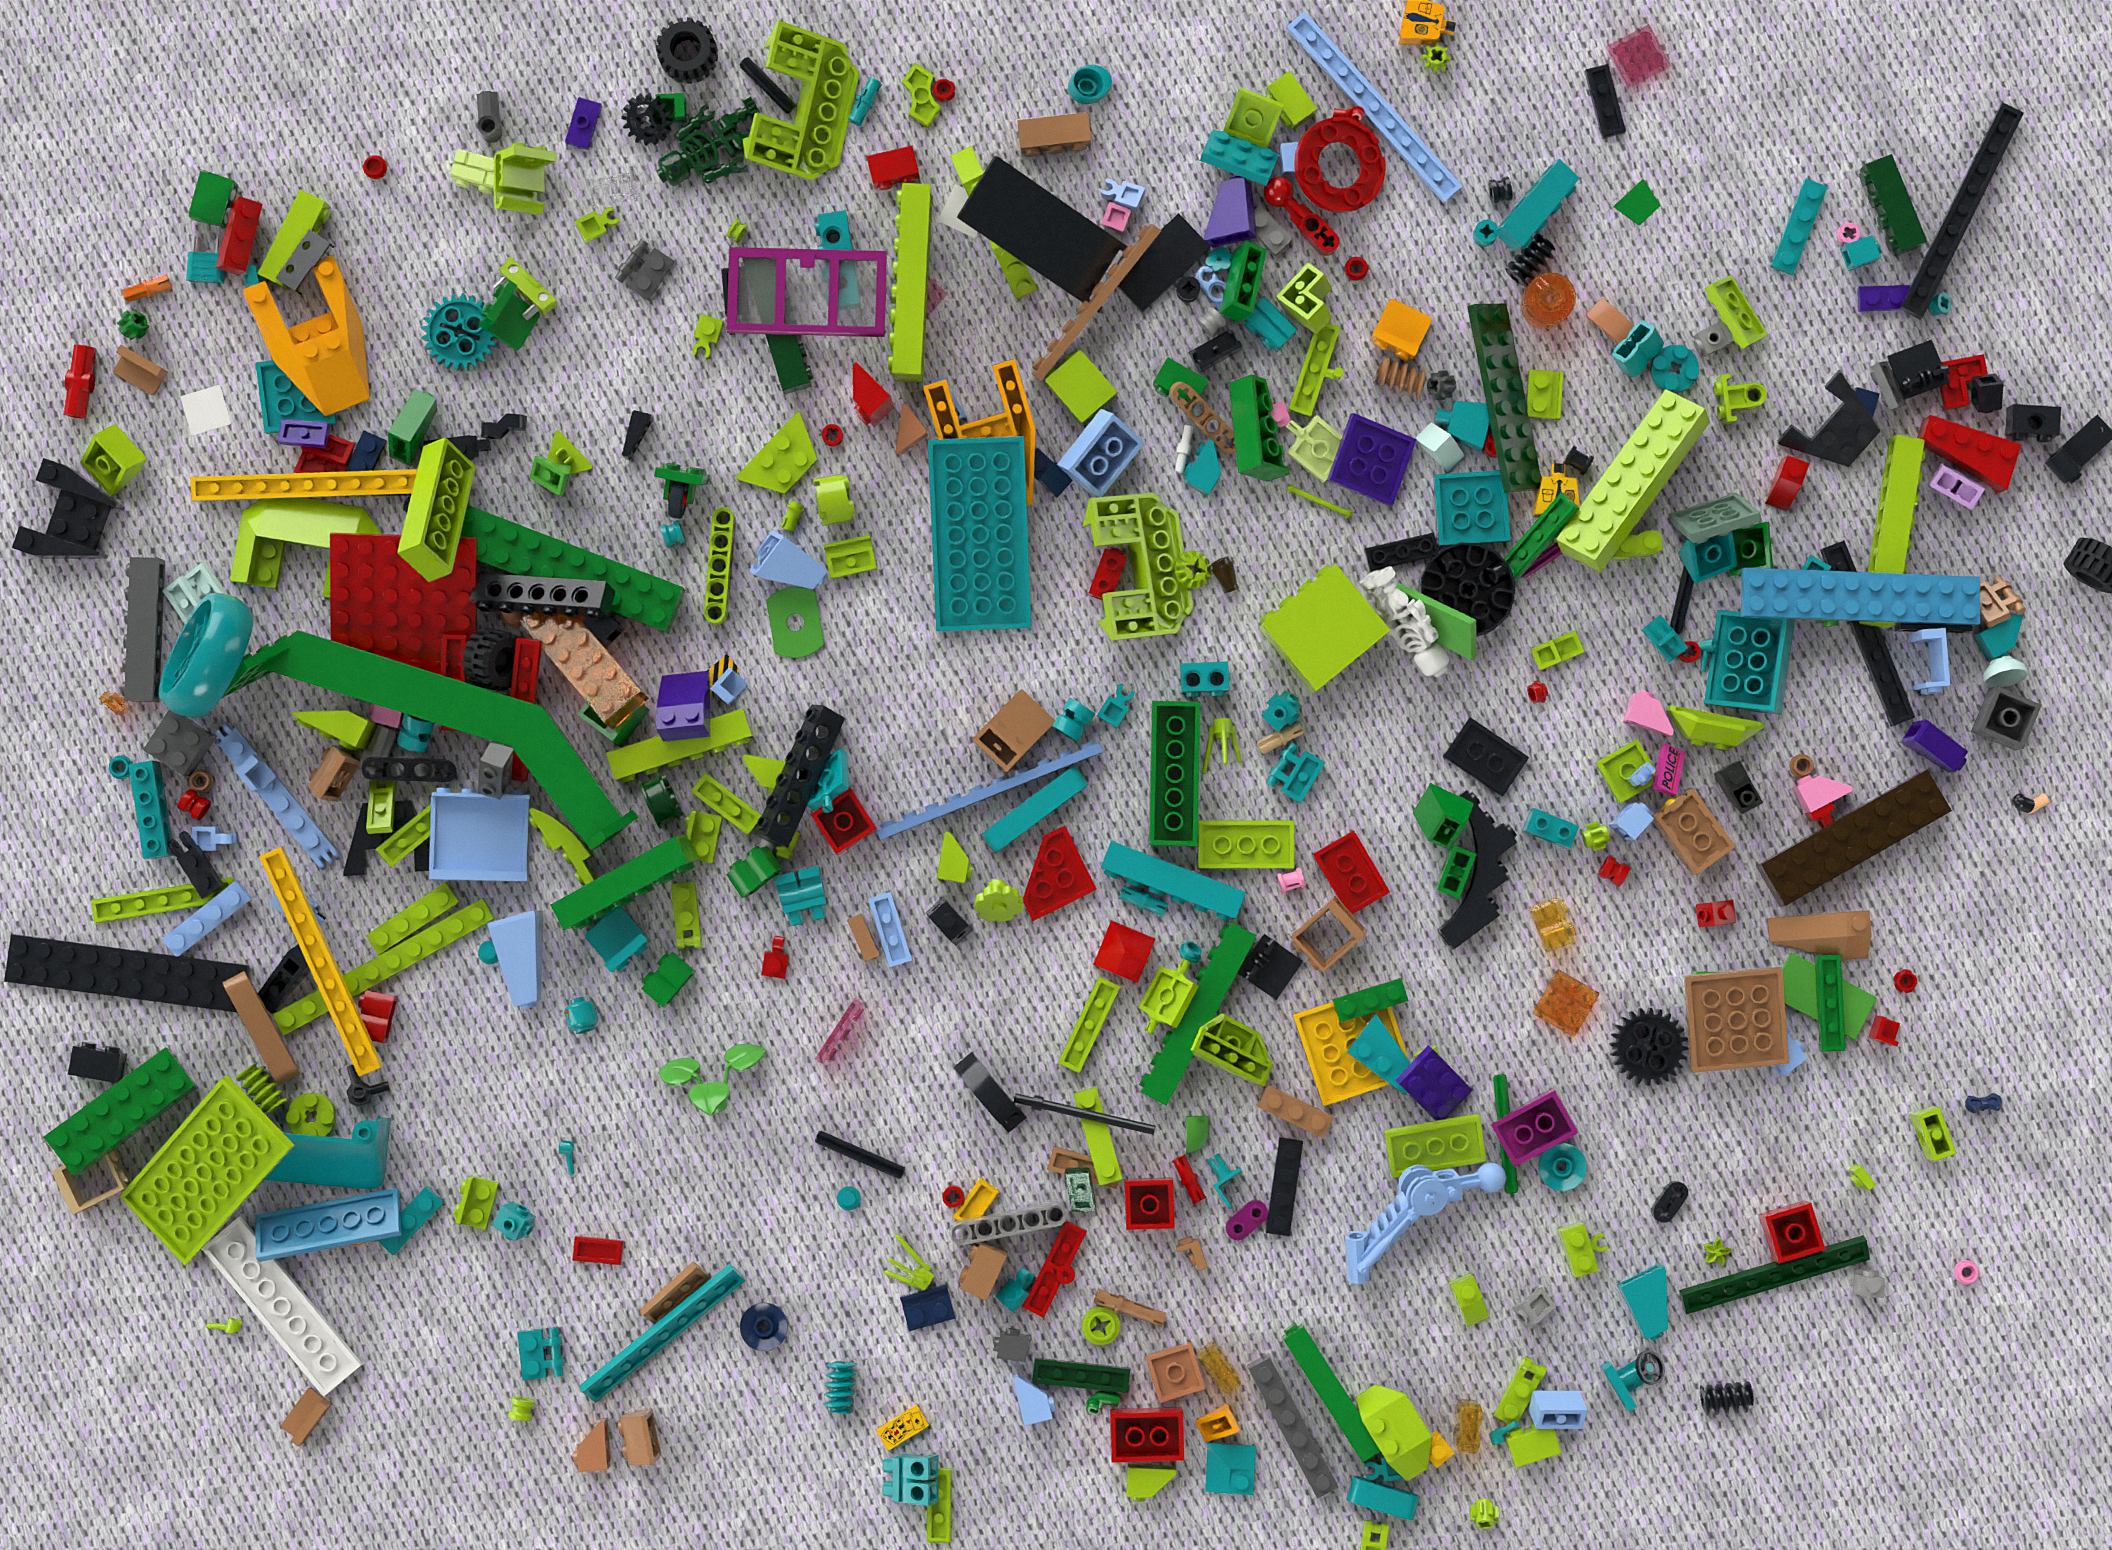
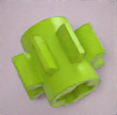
M1438 42L1433 48L1427 45L1425 48L1427 54H1423L1420 60L1426 61L1424 70L1429 68L1434 75L1438 69L1445 71L1447 67L1444 62L1448 63L1451 60L1450 56H1446L1448 47L1443 49L1439 47ZM1432 56H1433V57L1439 56V57H1440V60H1437V59H1436V60L1433 61L1431 58H1432Z
M1598 821L1586 824V830L1581 831L1585 847H1592L1593 851L1605 849V843L1610 842V835L1606 825L1599 826Z
M1490 1499L1477 1500L1475 1505H1471V1510H1469L1470 1521H1476V1527L1479 1529L1494 1527V1523H1498V1518H1500L1499 1507H1493V1501Z

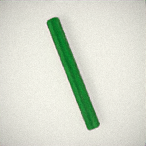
M1505 1074L1493 1076L1497 1120L1510 1113L1507 1076ZM1500 1142L1502 1168L1507 1177L1504 1185L1505 1193H1517L1516 1167L1513 1166Z

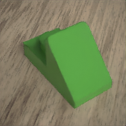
M535 456L529 478L555 494L563 496L572 466L557 465L543 456Z

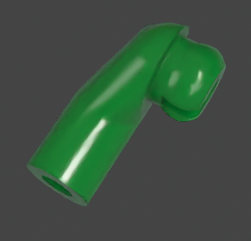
M1097 1391L1086 1401V1410L1089 1414L1094 1415L1105 1404L1118 1407L1121 1395Z

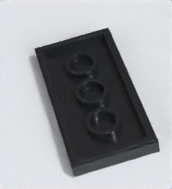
M1178 213L1161 229L1158 236L1117 287L1143 313L1211 249V246Z

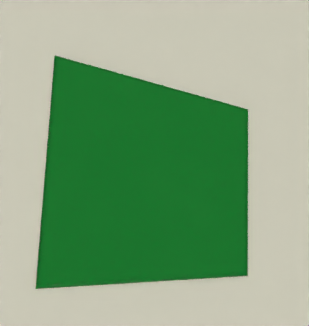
M1642 179L1613 207L1640 226L1661 205L1645 180Z

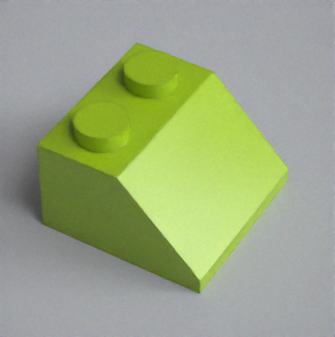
M114 424L93 435L80 463L112 497L141 471L147 458L127 435Z

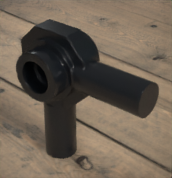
M354 1065L347 1066L351 1084L346 1092L350 1104L356 1107L368 1104L372 1095L390 1090L388 1081L369 1086L360 1080Z

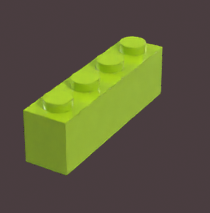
M300 189L257 274L263 279L289 291L290 288L276 279V277L309 229L320 236L319 229L322 223L328 221L331 214L329 210L331 206L326 201ZM310 242L304 244V250L309 249ZM289 266L287 273H292L294 266Z

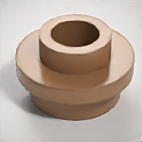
M1799 754L1791 759L1789 768L1795 777L1803 778L1809 774L1811 775L1814 770V763L1808 755ZM1799 762H1803L1805 764V769L1803 771L1799 770L1797 767Z
M198 769L191 774L189 784L194 791L206 793L213 787L214 778L209 771ZM200 777H204L206 779V782L203 786L199 785L198 783Z

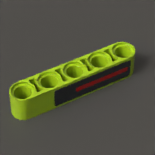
M719 507L713 512L704 616L713 625H721L727 620L736 517L726 507ZM721 514H729L730 521L727 524L721 525L718 523ZM720 537L728 539V544L725 548L720 549L716 546V542ZM720 560L725 561L726 568L724 571L716 572L714 570L715 563ZM716 584L724 586V591L719 596L712 594V588ZM717 607L721 608V617L716 620L711 619V610Z

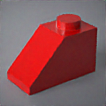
M1789 455L1782 458L1765 504L1787 512L1803 484L1810 463Z

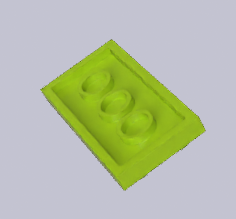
M1198 820V869L1294 868V820Z
M1479 1114L1384 1130L1392 1178L1400 1177L1407 1168L1414 1165H1424L1431 1171L1487 1162Z

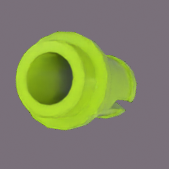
M790 501V504L786 505L788 509L780 527L795 532L800 515L804 513V505Z
M795 832L789 848L777 847L776 855L790 860V857L794 856L792 853L801 834Z

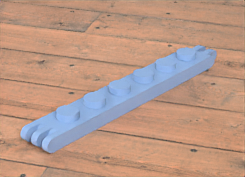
M225 723L222 727L228 734L224 735L220 729L215 731V734L220 739L217 744L237 768L252 754L260 756L237 727L232 729ZM278 777L258 793L321 870L326 868L325 863L321 860L322 858L329 864L334 861L328 854L330 851L336 858L341 855Z

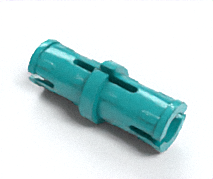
M868 78L863 91L855 99L857 102L848 117V120L854 125L861 126L869 109H872L874 106L873 101L882 86L881 82L875 78Z
M1126 885L1122 887L1121 894L1118 897L1120 900L1138 906L1137 909L1141 911L1145 909L1160 917L1164 916L1165 908L1168 906V903L1150 897L1149 893H1141Z

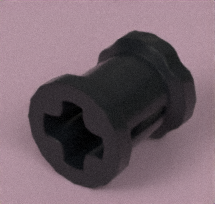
M1573 445L1563 464H1569L1579 470L1581 475H1584L1594 457L1592 455L1588 457L1578 451L1577 447Z

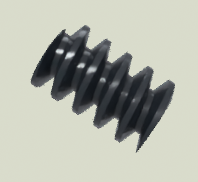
M1535 234L1534 241L1527 246L1528 248H1522L1521 255L1517 254L1514 257L1515 262L1510 261L1508 268H1505L1507 274L1516 283L1524 287H1528L1526 278L1534 281L1533 271L1538 274L1541 273L1539 264L1544 267L1548 266L1545 260L1546 257L1550 260L1554 259L1551 253L1552 250L1556 251L1554 245L1541 234Z
M1746 1381L1744 1386L1740 1382H1736L1734 1388L1731 1383H1726L1724 1388L1722 1384H1716L1715 1389L1712 1385L1707 1384L1705 1390L1700 1385V1400L1706 1416H1709L1710 1409L1712 1408L1715 1414L1719 1415L1720 1408H1723L1725 1414H1729L1730 1407H1733L1735 1414H1738L1739 1406L1743 1407L1745 1413H1748L1750 1405L1753 1406L1754 1396L1749 1381Z

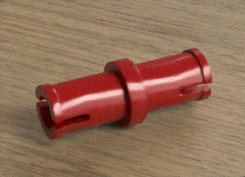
M1184 1154L1172 1160L1181 1178L1180 1183L1185 1186L1192 1203L1195 1204L1207 1198L1197 1180L1198 1175L1197 1173L1194 1174L1186 1155Z

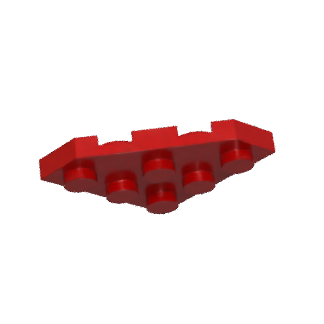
M1065 825L1043 836L1023 896V903L1032 921L1097 890Z

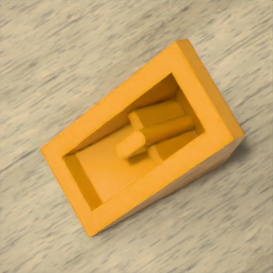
M1228 1403L1195 1420L1205 1442L1240 1431L1239 1424Z

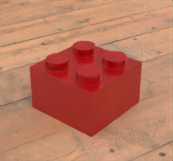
M851 788L832 800L833 810L831 812H824L822 806L810 814L836 855L841 854L878 830Z
M1172 1177L1124 1179L1126 1230L1175 1228Z
M1804 1200L1759 1214L1773 1261L1780 1264L1826 1250L1812 1203Z

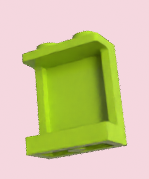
M1080 349L1076 353L1074 351L1070 352L1063 359L1065 363L1059 368L1054 366L1050 369L1044 384L1056 394L1076 417V421L1083 426L1100 409H1103L1116 398L1118 392Z

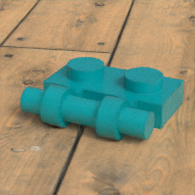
M1290 742L1287 748L1283 749L1280 753L1281 758L1275 768H1271L1270 776L1266 783L1274 787L1278 780L1284 782L1280 792L1301 804L1326 762L1306 750L1300 758L1297 757L1294 753L1298 746ZM1292 762L1295 764V767L1291 774L1287 776L1283 771L1288 763Z
M558 1327L549 1328L548 1338H543V1329L517 1332L522 1381L547 1378V1368L550 1367L553 1368L554 1377L563 1376L562 1366H565L564 1358H561L560 1344H562V1336H559ZM544 1346H551L552 1359L546 1360Z

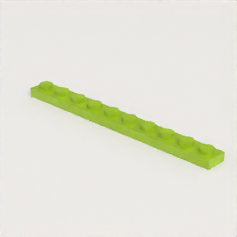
M481 898L343 975L352 998L493 921L495 917L485 899ZM318 989L273 1014V1017L282 1034L286 1036L326 1014L329 1010Z

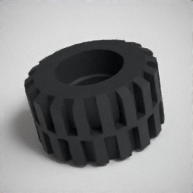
M688 17L687 21H683V18H677L678 23L669 22V28L663 27L661 30L662 36L658 35V45H656L657 57L664 71L672 79L675 77L677 82L682 83L683 80H686L687 84H692L693 79L700 82L702 81L701 76L704 75L707 78L710 75L709 70L714 71L716 67L714 63L718 61L716 42L709 28L703 26L701 21L697 20L694 22L693 18ZM693 40L700 44L699 54L694 59L680 61L674 57L675 48L679 43Z
M2079 538L2064 561V567L2073 577L2087 586L2112 594V547L2095 539Z
M493 628L479 629L476 631V634H472L470 641L466 642V649L462 654L464 656L462 666H464L463 673L467 676V680L472 685L495 691H506L508 687L511 688L516 638L518 636L511 632Z

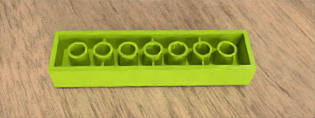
M902 183V190H897L898 210L901 211L900 214H896L895 222L899 238L895 237L894 252H896L898 261L893 262V275L897 285H892V299L896 307L891 308L890 321L892 327H894V332H890L889 346L891 351H893V356L888 357L889 374L893 375L894 381L923 383L933 199L931 184Z
M1665 389L1581 504L1580 509L1557 537L1556 541L1561 552L1601 573L1709 425L1710 421L1706 409Z

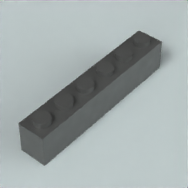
M130 557V563L126 566L129 587H126L125 590L128 611H125L124 614L127 634L123 638L126 658L122 662L125 682L122 683L121 693L124 696V700L130 702H160L159 686L161 679L165 560L160 558Z
M1266 1354L1249 1363L1247 1367L1317 1499L1337 1489L1338 1485L1269 1355Z

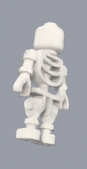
M1389 566L1381 571L1376 570L1369 573L1359 583L1365 591L1371 590L1370 595L1375 597L1377 609L1379 610L1377 614L1391 630L1387 634L1393 636L1397 641L1396 644L1401 649L1407 650L1409 653L1416 652L1414 661L1425 676L1434 675L1439 677L1445 673L1450 658L1443 647L1435 643L1439 635L1430 623L1431 618L1429 615H1426L1423 602L1420 599L1416 603L1415 600L1409 602L1408 596L1396 588V583L1394 581L1391 582V579L1396 574L1392 567ZM1398 619L1401 624H1394L1393 620Z

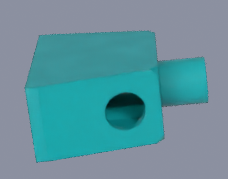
M1455 401L1451 411L1438 408L1434 422L1447 425L1446 432L1456 442L1476 451H1481L1484 446L1490 419L1486 403Z

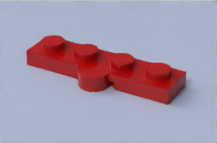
M1067 1220L1064 1222L1029 1292V1296L1022 1305L1023 1308L1044 1318L1060 1284H1069L1075 1278V1271L1070 1265L1087 1230Z

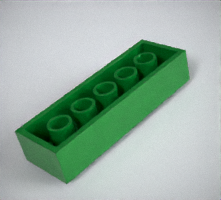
M1152 701L1148 846L1197 847L1200 702Z
M687 834L674 836L552 903L550 906L563 930L571 928L573 932L578 929L581 930L593 924L591 919L596 920L613 913L612 908L616 909L633 902V896L636 898L653 891V885H663L675 879L673 874L686 873L695 868L694 863L699 861L700 858Z
M165 1047L46 1134L44 1139L70 1173L78 1177L196 1090L198 1086L173 1053Z

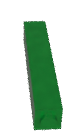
M1295 1323L1284 1330L1285 1335L1282 1336L1284 1342L1362 1463L1379 1453L1380 1449L1364 1425L1360 1412L1303 1324L1301 1323L1297 1326Z

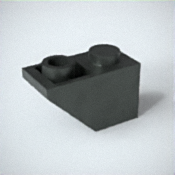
M1741 761L1733 762L1713 773L1725 796L1740 814H1744L1763 803Z

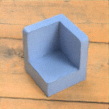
M1299 142L1281 143L1282 177H1286L1288 172H1295L1294 157Z
M729 667L710 689L730 705L747 686V682Z
M254 754L234 770L253 792L258 793L277 777L260 756Z

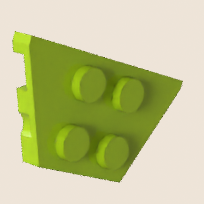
M797 411L735 477L738 481L786 495L818 461L800 412Z

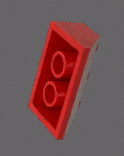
M855 362L853 364L854 409L856 410L857 417L866 426L870 423L875 427L894 408L891 396Z

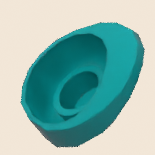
M1086 65L1073 73L1068 83V91L1073 100L1086 105L1096 103L1108 94L1112 86V78L1110 73L1102 66Z

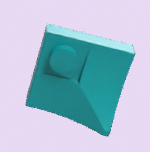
M1207 1443L1205 1492L1254 1495L1256 1446Z

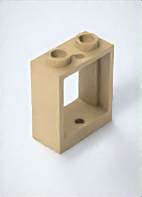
M117 1149L107 1154L105 1158L119 1186L85 1202L72 1174L65 1165L51 1171L72 1215L80 1213L124 1191L129 1186L131 1177L128 1171L122 1168L119 1162L121 1159Z

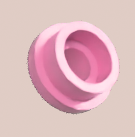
M1963 1260L1956 1264L1954 1276L1958 1282L1969 1285L1977 1280L1979 1270L1972 1261ZM1964 1268H1968L1969 1275L1964 1277L1962 1271Z

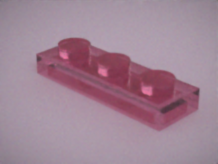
M857 998L853 999L815 1060L822 1064L826 1060L832 1061L838 1052L835 1046L839 1040L844 1042L851 1032L848 1026L852 1020L857 1022L864 1012V1009L861 1008L863 1005L862 1001Z

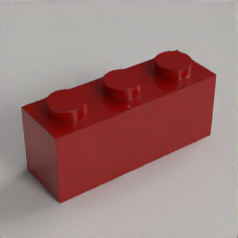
M241 196L232 200L216 264L217 269L236 275L246 272L262 203Z

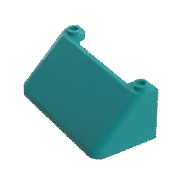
M377 1117L376 1121H360L353 1129L352 1139L283 1133L295 1146L264 1180L376 1189L383 1184L385 1179L391 1118Z

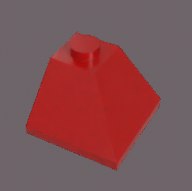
M1111 920L1093 965L1138 983L1155 938Z

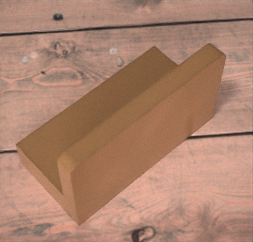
M120 344L116 353L121 355V358L115 366L113 373L147 393L155 395L168 371Z
M308 1388L283 1421L281 1428L293 1436L291 1442L299 1447L306 1441L332 1403L312 1388Z

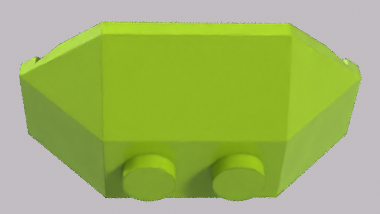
M1673 705L1667 706L1665 711L1683 738L1691 740V745L1705 747V743L1715 745L1714 749L1729 751V748L1737 747L1765 727L1763 722Z
M1222 1013L1200 1027L1191 1048L1196 1057L1229 1074L1265 1087L1273 1067L1260 1033Z
M1375 1384L1357 1395L1356 1401L1361 1419L1388 1464L1406 1481L1427 1470L1433 1436L1408 1395L1379 1384Z

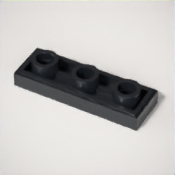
M1432 532L1365 548L1364 552L1369 572H1373L1389 566L1394 567L1432 558L1439 553L1435 534ZM1404 548L1406 555L1401 556L1398 553V549Z

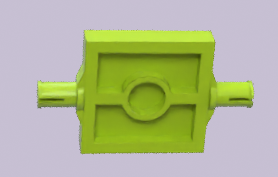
M1182 958L1176 971L1168 970L1162 966L1159 967L1138 1007L1151 1017L1144 1029L1146 1032L1153 1035L1159 1022L1167 1023L1177 1028L1199 987L1185 976L1191 962Z

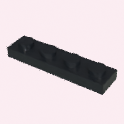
M1279 1137L1265 1233L1290 1237L1303 1140Z

